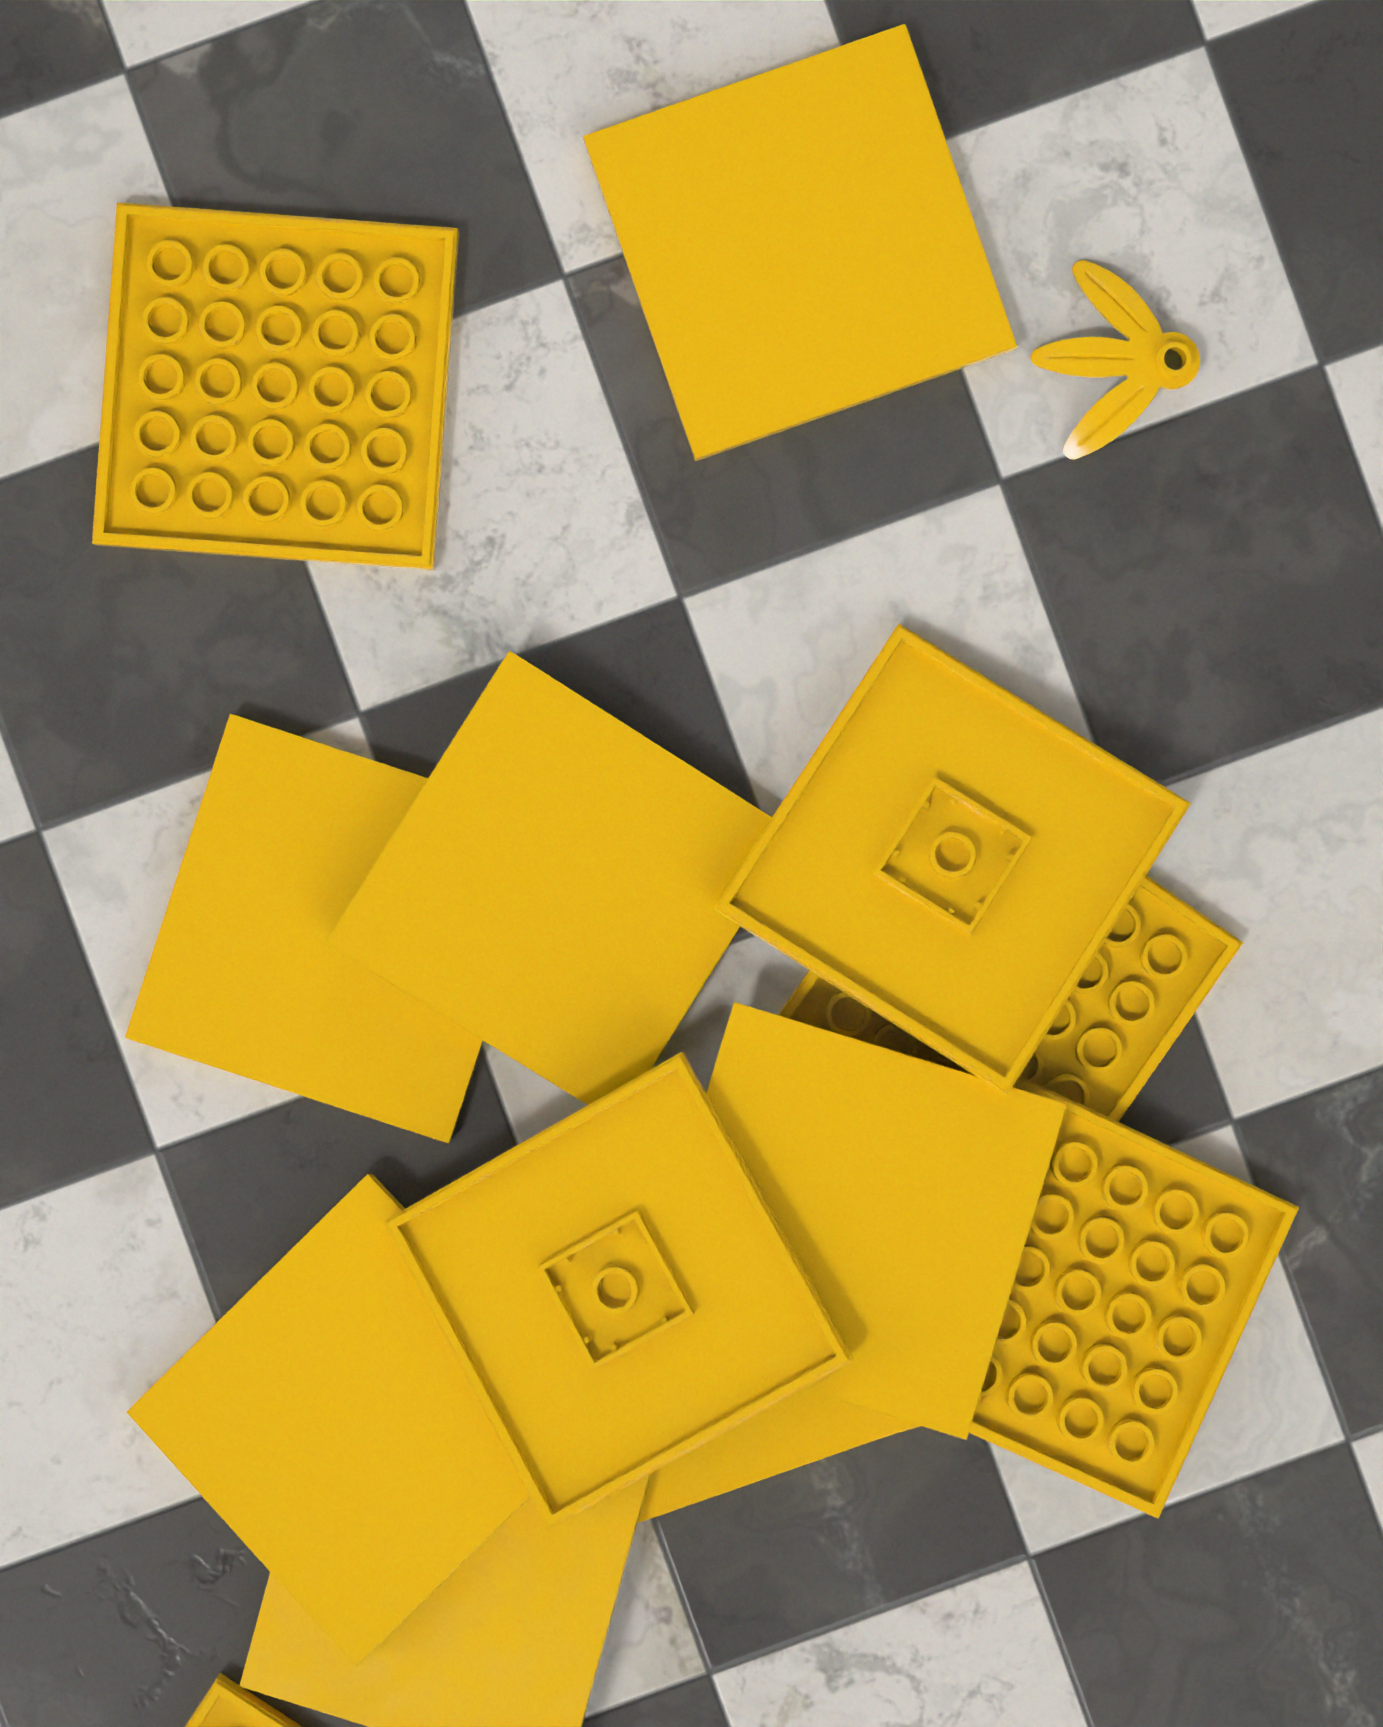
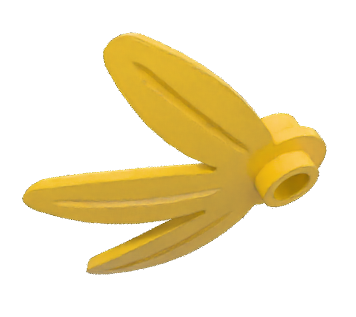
M1079 260L1072 266V273L1078 286L1100 315L1127 337L1129 341L1108 337L1063 339L1033 350L1030 356L1031 362L1037 367L1063 375L1086 378L1127 376V379L1098 400L1077 424L1064 445V453L1069 459L1083 457L1113 441L1127 430L1144 412L1156 396L1159 388L1166 390L1180 389L1188 385L1196 377L1200 368L1199 350L1189 337L1178 332L1163 333L1150 308L1129 284L1111 271L1086 260ZM1173 350L1181 356L1182 364L1180 369L1173 370L1165 364L1164 356L1166 351Z

